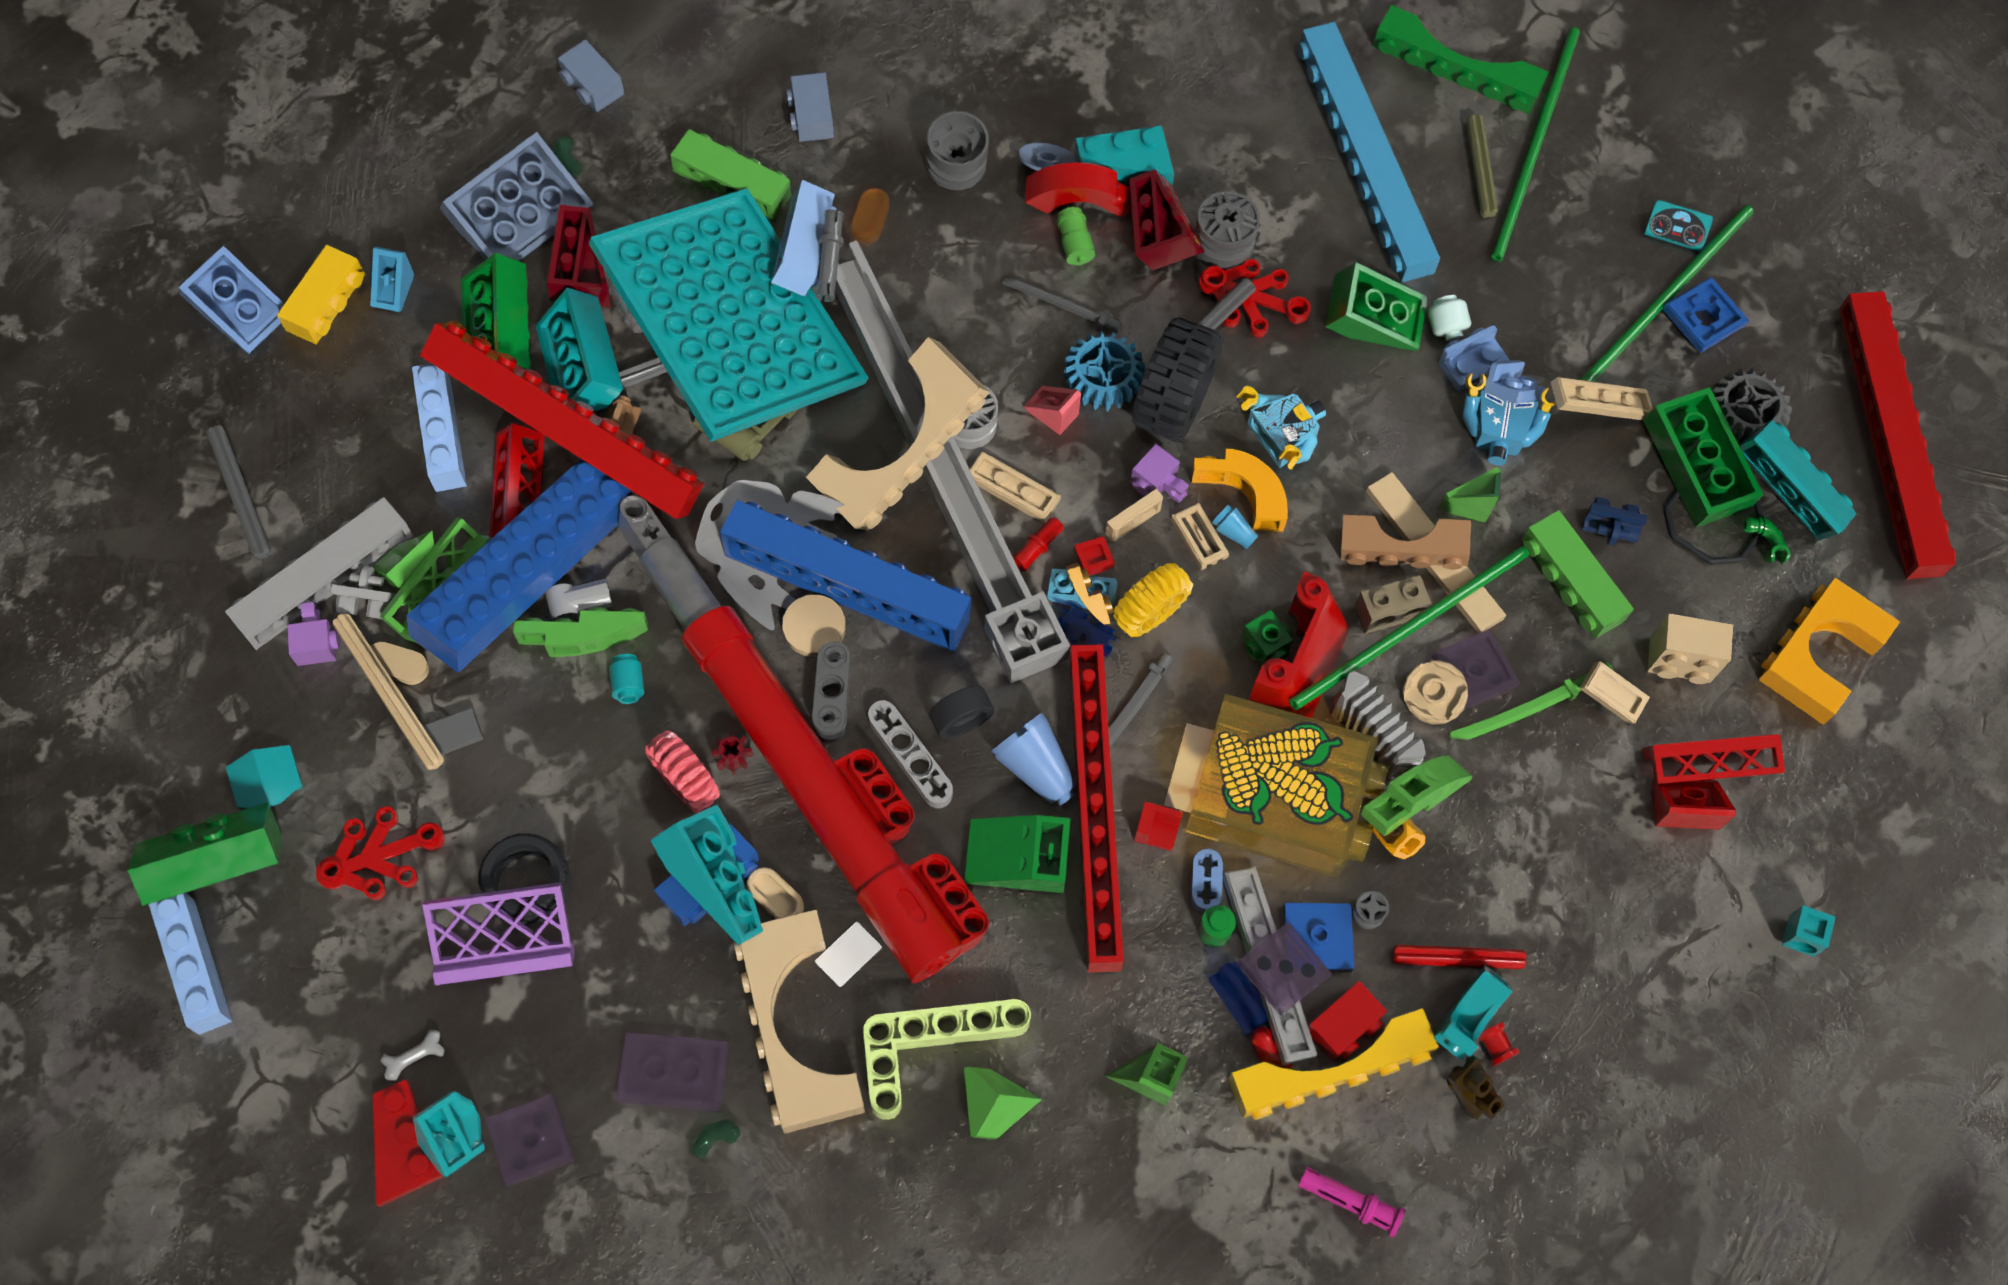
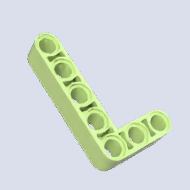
M1011 999L871 1016L864 1025V1041L869 1095L873 1113L880 1119L889 1120L896 1117L901 1110L902 1098L897 1050L1017 1037L1024 1034L1030 1025L1031 1011L1029 1006L1021 1000ZM1018 1011L1024 1016L1025 1020L1019 1025H1012L1006 1020V1015L1009 1012ZM977 1015H985L990 1019L991 1023L987 1028L978 1029L972 1024V1020ZM949 1018L956 1022L957 1027L953 1032L945 1033L938 1028L939 1022ZM911 1022H917L923 1027V1031L918 1036H909L904 1032L905 1026ZM877 1026H884L889 1030V1034L883 1040H875L870 1036L871 1030ZM882 1059L888 1060L892 1064L891 1071L884 1075L878 1074L873 1070L875 1063ZM882 1094H891L895 1097L896 1102L893 1107L882 1109L876 1104L878 1097Z

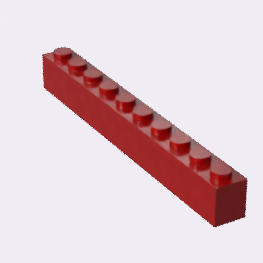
M1885 291L1850 293L1839 307V312L1906 579L1943 577L1955 565L1956 552L1951 547L1948 537L1949 526L1941 510V495L1935 487L1933 479L1934 468L1928 460L1926 452L1927 441L1921 433L1919 425L1920 414L1914 406L1912 398L1913 387L1907 379L1905 371L1906 360L1900 352L1898 344L1899 333L1897 329H1894L1891 317L1892 306L1887 302Z
M455 321L435 323L420 354L422 358L673 518L679 519L689 515L705 483L697 479L698 475L694 471L686 467L679 468L671 463L672 459L670 456L661 451H652L645 446L646 442L642 438L619 430L620 426L618 423L609 418H600L593 413L594 409L588 404L580 401L575 402L567 397L568 392L556 385H548L542 381L543 377L539 373L531 369L525 370L518 366L517 360L506 353L499 354L491 349L492 344L487 340L473 337L466 333V327Z
M1103 644L1071 645L1069 670L1087 973L1119 972L1122 969L1124 958Z

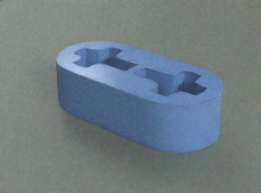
M1202 849L1195 855L1192 862L1190 898L1192 906L1200 913H1205L1208 908L1219 905L1222 898L1223 861L1220 854L1212 849ZM1204 858H1209L1210 864L1216 865V867H1212L1209 877H1204V866L1199 865L1203 863ZM1204 885H1209V895L1215 897V899H1211L1208 905L1203 904L1202 898H1198L1203 892Z

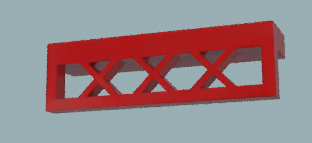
M514 423L496 433L489 537L491 539L515 519L517 514L519 515L525 510L518 501L521 491L530 500V504L541 495L545 435ZM523 437L534 441V452L530 455L522 444ZM524 462L532 473V480L528 483L520 472L521 464Z
M1780 734L1659 744L1642 748L1644 761L1652 760L1655 785L1785 773ZM1772 750L1774 767L1764 768L1754 758L1760 751ZM1731 753H1737L1745 760L1741 767L1735 771L1722 762ZM1697 756H1705L1714 763L1707 773H1700L1690 765ZM1674 759L1682 767L1675 776L1664 777L1661 760ZM1752 765L1755 769H1747V767ZM1719 767L1724 772H1715V770ZM1686 770L1691 773L1690 775H1683Z

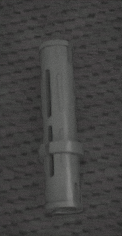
M835 209L825 211L823 234L819 238V244L822 247L815 298L821 301L822 296H824V302L835 300L839 249L842 248L844 240L841 237L844 213L838 210L837 216H835Z

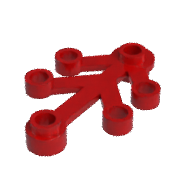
M1248 259L1244 264L1225 271L1220 267L1211 266L1200 274L1199 286L1201 290L1208 295H1214L1217 303L1238 284L1232 281L1241 277L1253 280L1251 282L1256 288L1255 292L1241 305L1251 322L1250 333L1254 337L1261 338L1265 336L1269 327L1268 321L1261 316L1256 304L1286 314V317L1295 324L1302 323L1309 317L1311 305L1306 298L1296 296L1289 301H1285L1260 292L1271 287L1277 290L1285 288L1289 276L1283 269H1276L1270 275L1256 279L1259 276L1261 265L1255 259ZM1253 267L1256 269V271L1251 272L1248 271L1246 268ZM1281 277L1284 281L1279 282L1274 278ZM1209 281H1216L1218 284H1211ZM1238 309L1231 314L1236 317L1235 319L1226 318L1222 322L1225 326L1235 327L1238 325L1241 316ZM1293 311H1299L1301 315L1295 314ZM1262 325L1264 329L1258 330L1254 326Z
M388 806L382 807L376 813L378 823L360 855L350 859L349 857L357 841L366 835V826L361 820L356 818L350 819L345 823L344 833L346 835L335 855L326 857L317 866V881L327 889H337L346 885L363 892L371 900H379L386 893V887L383 882L378 878L366 880L353 872L367 868L396 880L404 888H411L418 881L417 872L411 866L399 867L385 860L419 847L430 852L436 851L443 846L445 834L439 825L428 822L421 825L416 834L382 846L388 832L398 822V814L393 808ZM386 813H392L390 821L382 822V817ZM354 825H360L358 833L350 834V829ZM433 830L434 836L428 840L424 839L425 832ZM331 867L338 868L334 876H327V872ZM406 872H411L412 878L409 881L403 882L401 880L402 875ZM372 885H380V889L377 893H369V889Z

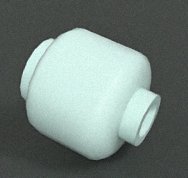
M1456 295L1444 296L1434 300L1433 306L1428 311L1433 334L1437 337H1445L1446 342L1463 338V332L1471 326L1467 304L1464 300L1457 299Z

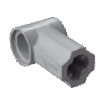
M606 579L574 587L570 584H558L545 592L551 622H556L557 619L561 618L576 621L580 617V610L589 611L594 607L605 609L613 607Z

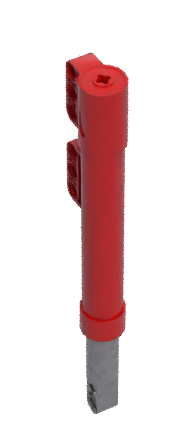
M632 495L624 498L620 504L618 527L639 557L641 567L685 630L681 638L682 643L700 670L707 673L848 881L857 895L856 901L910 981L918 983L933 976L957 957L977 946L988 929L989 919L951 862L941 854H931L909 865L902 861L893 848V844L907 836L914 820V810L878 757L872 751L861 748L836 761L832 759L753 644L751 633L735 610L730 606H721L680 545L675 539L670 537L648 503L639 496ZM855 766H863L867 769V772H861ZM873 792H881L885 795V798L876 797ZM897 817L901 819L904 824H896L891 820V818ZM927 870L936 871L940 877L934 878L930 876ZM945 897H953L959 904H950ZM964 924L974 925L978 932L968 931Z

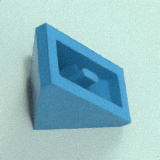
M381 247L373 248L371 307L396 312L402 311L414 277V272L405 252Z

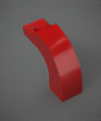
M1062 163L1042 168L1026 177L1025 203L1047 214L1064 204L1073 202L1092 203L1121 218L1130 214L1131 190L1126 185L1117 181L1116 171L1107 167L1090 163Z

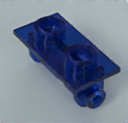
M1073 605L1070 610L1061 607L1060 610L1066 613L1064 618L1058 616L1057 620L1066 638L1077 643L1083 633L1087 637L1082 645L1103 644L1104 657L1109 658L1114 649L1110 645L1111 641L1119 642L1121 640L1114 636L1116 630L1107 624L1104 625L1100 621L1097 626L1087 621L1086 619L1089 614Z
M1236 961L1231 964L1229 962L1218 969L1219 972L1208 978V981L1245 1035H1248L1268 1021L1267 1011L1263 1006L1260 995Z

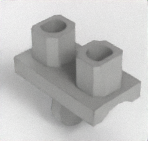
M364 566L360 574L351 573L350 582L359 583V588L332 584L331 594L337 595V613L357 615L359 598L368 599L366 617L382 619L379 615L396 595L394 593L372 590L373 586L382 587L384 584V578L375 576L372 566Z

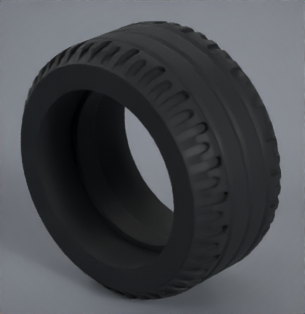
M531 833L514 834L501 839L502 841L500 842L498 841L485 854L478 873L480 893L498 891L501 873L515 859L523 856H538L547 860L552 867V877L549 884L561 882L564 902L567 899L571 886L570 869L559 848L547 838ZM555 894L540 895L534 904L550 913L556 906ZM505 900L499 908L513 918H516L524 908V905ZM529 909L519 922L524 925H532L543 922L545 919Z

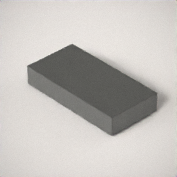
M472 708L423 725V728L441 755L484 740Z

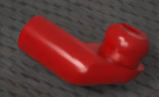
M1263 1026L1256 1028L1251 1036V1045L1258 1059L1261 1062L1291 1070L1292 1064L1282 1065L1278 1050L1272 1039L1271 1030Z

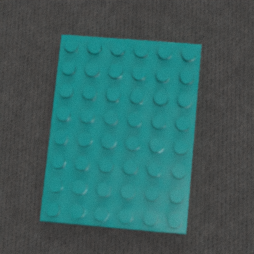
M748 188L592 236L589 242V246L710 442L864 385L869 378L821 302L815 298L816 294L811 287L806 295L802 296L771 283L781 240Z

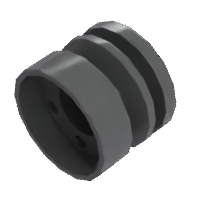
M951 111L940 115L932 122L927 135L926 168L930 178L939 186L948 190L962 191L973 187L982 179L986 171L989 134L985 125L976 116L967 112Z
M1221 191L1210 195L1202 202L1198 210L1195 232L1205 252L1197 254L1196 257L1205 266H1217L1225 271L1242 265L1246 260L1250 259L1258 234L1260 214L1256 205L1247 196L1233 191Z

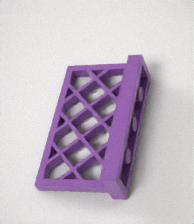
M561 882L428 900L422 904L434 965L433 978L435 985L570 967L573 965L575 951L570 937ZM555 894L556 906L550 913L534 904L540 895ZM515 899L524 905V908L516 918H513L499 908L505 900ZM480 903L489 909L490 912L480 923L465 913L470 905ZM445 908L456 916L446 928L434 920L433 910ZM529 909L545 919L535 932L519 922ZM557 911H558L559 920L554 917V915L557 913ZM494 914L510 924L501 937L485 926ZM459 919H462L476 929L467 941L451 931ZM548 923H551L561 930L562 940L549 942L539 934ZM514 927L530 937L524 946L515 947L505 940ZM437 931L441 933L439 938L437 937ZM480 932L496 942L488 951H480L471 945ZM445 937L462 947L456 955L441 957L439 945Z

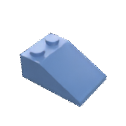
M224 246L178 287L179 294L248 354L281 324L277 314L284 306V303Z

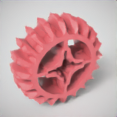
M666 730L662 734L655 736L645 747L647 758L651 761L656 772L689 810L699 813L709 808L720 797L718 786L715 784L714 779L703 766V763L700 762L688 745L676 733Z

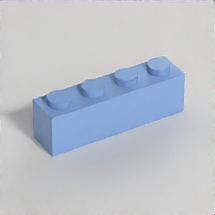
M804 180L800 182L790 201L771 283L802 296L806 295L811 286L816 287L818 284V266L820 265L822 247L819 244V238L823 234L825 211L829 209L836 210L832 206L834 193Z
M432 363L412 367L428 477L436 492L465 487L467 484L450 377Z
M182 893L149 904L186 1027L200 1035L232 1022L195 900L187 893Z

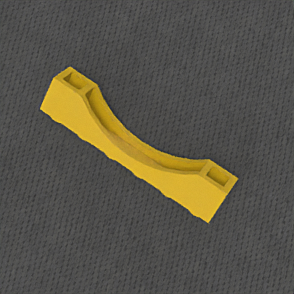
M1422 1008L1391 1019L1384 1027L1377 1041L1357 1058L1338 1067L1320 1071H1296L1262 1062L1231 1073L1228 1081L1242 1118L1252 1115L1253 1120H1258L1273 1113L1271 1108L1284 1104L1285 1109H1290L1305 1103L1303 1097L1315 1093L1317 1098L1331 1095L1337 1092L1335 1087L1341 1084L1348 1083L1349 1088L1367 1082L1368 1075L1379 1072L1381 1077L1399 1071L1400 1064L1411 1061L1412 1066L1425 1063L1432 1059L1430 1054L1438 1048V1044L1434 1039V1034Z

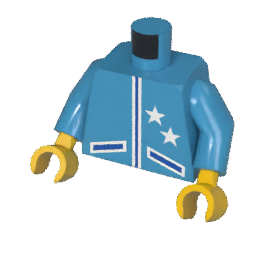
M1469 373L1465 377V384L1469 388V393L1465 394L1462 418L1470 435L1475 437V446L1480 449L1489 450L1488 462L1498 466L1506 464L1507 454L1518 455L1522 447H1530L1544 433L1552 414L1550 411L1551 406L1556 405V401L1551 403L1546 401L1545 394L1549 389L1546 388L1541 393V401L1543 402L1541 407H1538V401L1513 403L1484 393V390H1482L1486 384L1484 374H1480L1479 384L1473 386L1471 383L1472 373Z

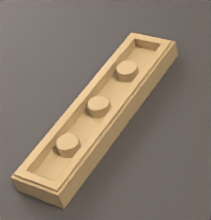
M1557 377L1550 382L1559 410L1644 420L1653 409L1647 389Z

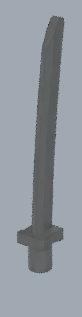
M1003 278L1002 280L1003 285L1027 293L1097 323L1096 330L1098 331L1106 328L1112 332L1114 331V333H1118L1122 322L1109 317L1111 312L1105 309L1103 314L1099 315L1021 281L1010 278Z
M1161 653L1157 662H1152L1149 667V674L1109 727L1110 747L1143 706L1160 680L1164 681L1168 672L1167 668L1173 660L1170 655Z

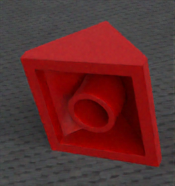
M1653 777L1655 827L1720 830L1735 817L1736 809L1718 780L1655 785Z

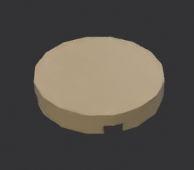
M807 595L798 598L787 608L783 616L782 630L786 641L795 652L807 657H818L819 650L824 644L833 641L842 642L846 631V620L841 607L834 600L823 595Z
M1440 660L1416 666L1407 675L1403 686L1404 702L1409 712L1419 721L1431 725L1445 724L1457 718L1464 710L1468 699L1467 683L1461 671L1452 664Z

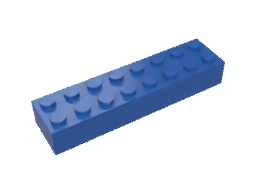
M580 459L406 615L409 637L459 673L618 525L620 504L624 498L632 496V491Z
M736 500L720 531L726 557L816 595L828 597L837 604L955 653L970 622L971 597L964 590L957 587L948 588L940 585L936 579L929 575H916L909 572V569L900 563L892 562L890 564L885 562L877 554L869 550L861 552L852 548L843 539L825 537L814 527H802L794 524L790 518L783 514H770L754 502L748 501L744 503Z

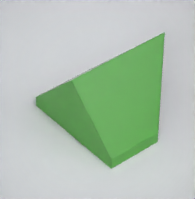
M1496 467L1447 492L1439 507L1443 512L1486 523L1500 497V469Z
M433 531L394 546L373 566L375 573L383 577L384 581L398 592L434 547ZM435 561V573H437L436 561ZM428 580L419 581L415 586L416 598L424 597L428 592Z
M1157 1043L1154 1049L1105 1075V1077L1167 1106L1188 1057Z
M964 1068L970 1134L973 1138H999L1042 1100L991 1069Z

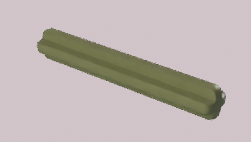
M1480 114L1470 115L1466 125L1480 214L1484 218H1492L1496 216L1498 208L1484 121Z

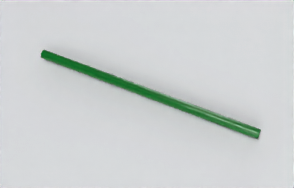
M1571 27L1565 39L1491 258L1495 261L1503 260L1580 34L1578 28Z
M1744 205L1579 380L1594 382L1655 318L1665 304L1672 300L1754 213L1750 205Z
M1525 546L1519 547L1292 697L1289 700L1291 707L1295 710L1300 709L1345 679L1350 672L1357 671L1527 558L1529 556L1528 549Z

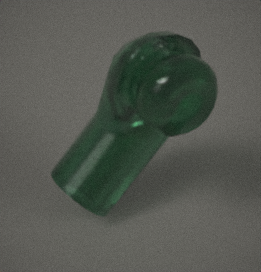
M568 136L558 137L553 144L555 156L568 172L579 177L583 173L585 165L571 155L573 150L571 146L574 145V141Z
M728 1119L707 1124L689 1151L704 1160L715 1142L725 1140L730 1144L735 1143L740 1136V1128Z

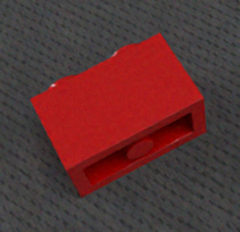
M1359 980L1316 1018L1308 1028L1312 1039L1332 1061H1335L1340 1055L1346 1060L1360 1047L1356 1041L1366 1033L1370 1038L1384 1025L1381 1019L1388 1011Z

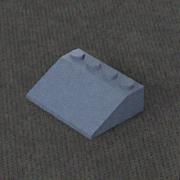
M536 132L445 199L439 209L485 260L494 253H498L520 261L555 234L559 205L590 208L593 203Z

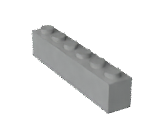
M383 497L379 501L366 506L363 512L354 519L342 523L332 535L317 541L311 547V550L300 558H295L288 562L285 568L275 576L263 580L258 585V588L247 596L235 600L225 612L255 650H257L288 628V624H293L302 617V603L314 602L315 607L333 595L331 594L332 584L347 585L350 582L351 573L360 574L364 566H373L394 546L406 542L413 535L406 522Z

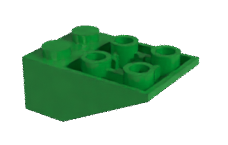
M1030 815L971 819L964 883L1063 893L1066 877L1070 818Z

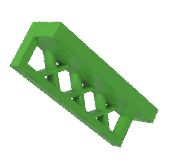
M457 517L379 617L404 639L417 643L409 637L407 619L401 625L392 617L402 605H408V613L411 612L417 603L420 604L487 544L491 538L478 534L462 518ZM461 529L469 539L462 548L454 549V537ZM447 555L446 569L443 573H435V561L439 556ZM428 580V592L424 597L416 598L415 586L419 581Z

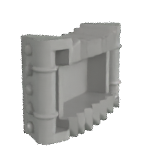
M1352 671L1344 679L1339 692H1337V696L1333 701L1335 708L1331 716L1337 722L1346 721L1345 730L1352 728L1350 735L1358 734L1357 742L1365 741L1364 750L1372 749L1370 757H1378L1376 765L1384 764L1382 775L1387 780L1397 778L1423 762L1426 753L1423 740H1413L1415 731H1406L1407 721L1400 722V713H1391L1392 703L1383 704L1384 695H1376L1377 686L1368 688L1369 678Z

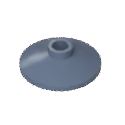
M1031 143L1022 146L1019 150V159L1036 171L1051 165L1077 162L1076 157L1070 151L1052 144Z

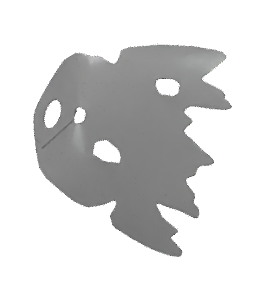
M738 480L719 492L707 504L695 541L696 550L709 562L720 565L717 577L732 598L760 624L769 630H774L771 604L787 609L796 599L777 584L776 577L725 556L720 531L736 500L744 503L748 501L760 505L764 511L773 515L777 513L783 514L790 518L794 524L802 527H814L823 536L830 539L836 538L837 535L824 531L809 522L817 519L835 520L834 514L840 513L836 508L844 506V504L829 497L802 490L794 493L790 502L786 503L781 490L776 485L761 481ZM718 503H721L723 508L720 516L715 521H711L710 515L713 508ZM752 575H758L765 581V586L759 590L748 581V578Z

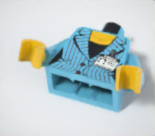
M1245 386L1236 395V398H1241L1245 401L1241 405L1244 411L1250 407L1253 408L1250 411L1247 424L1279 468L1289 462L1287 467L1292 469L1295 464L1306 462L1310 459L1318 443L1317 434L1320 427L1317 420L1326 415L1325 408L1319 400L1305 406L1298 395H1264L1257 393L1250 386Z

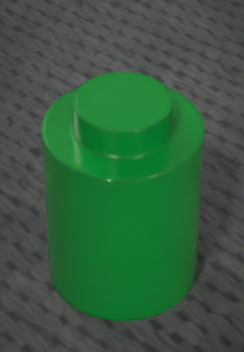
M1221 905L1212 906L1205 911L1198 927V935L1206 946L1219 948L1229 941L1236 925L1233 912Z

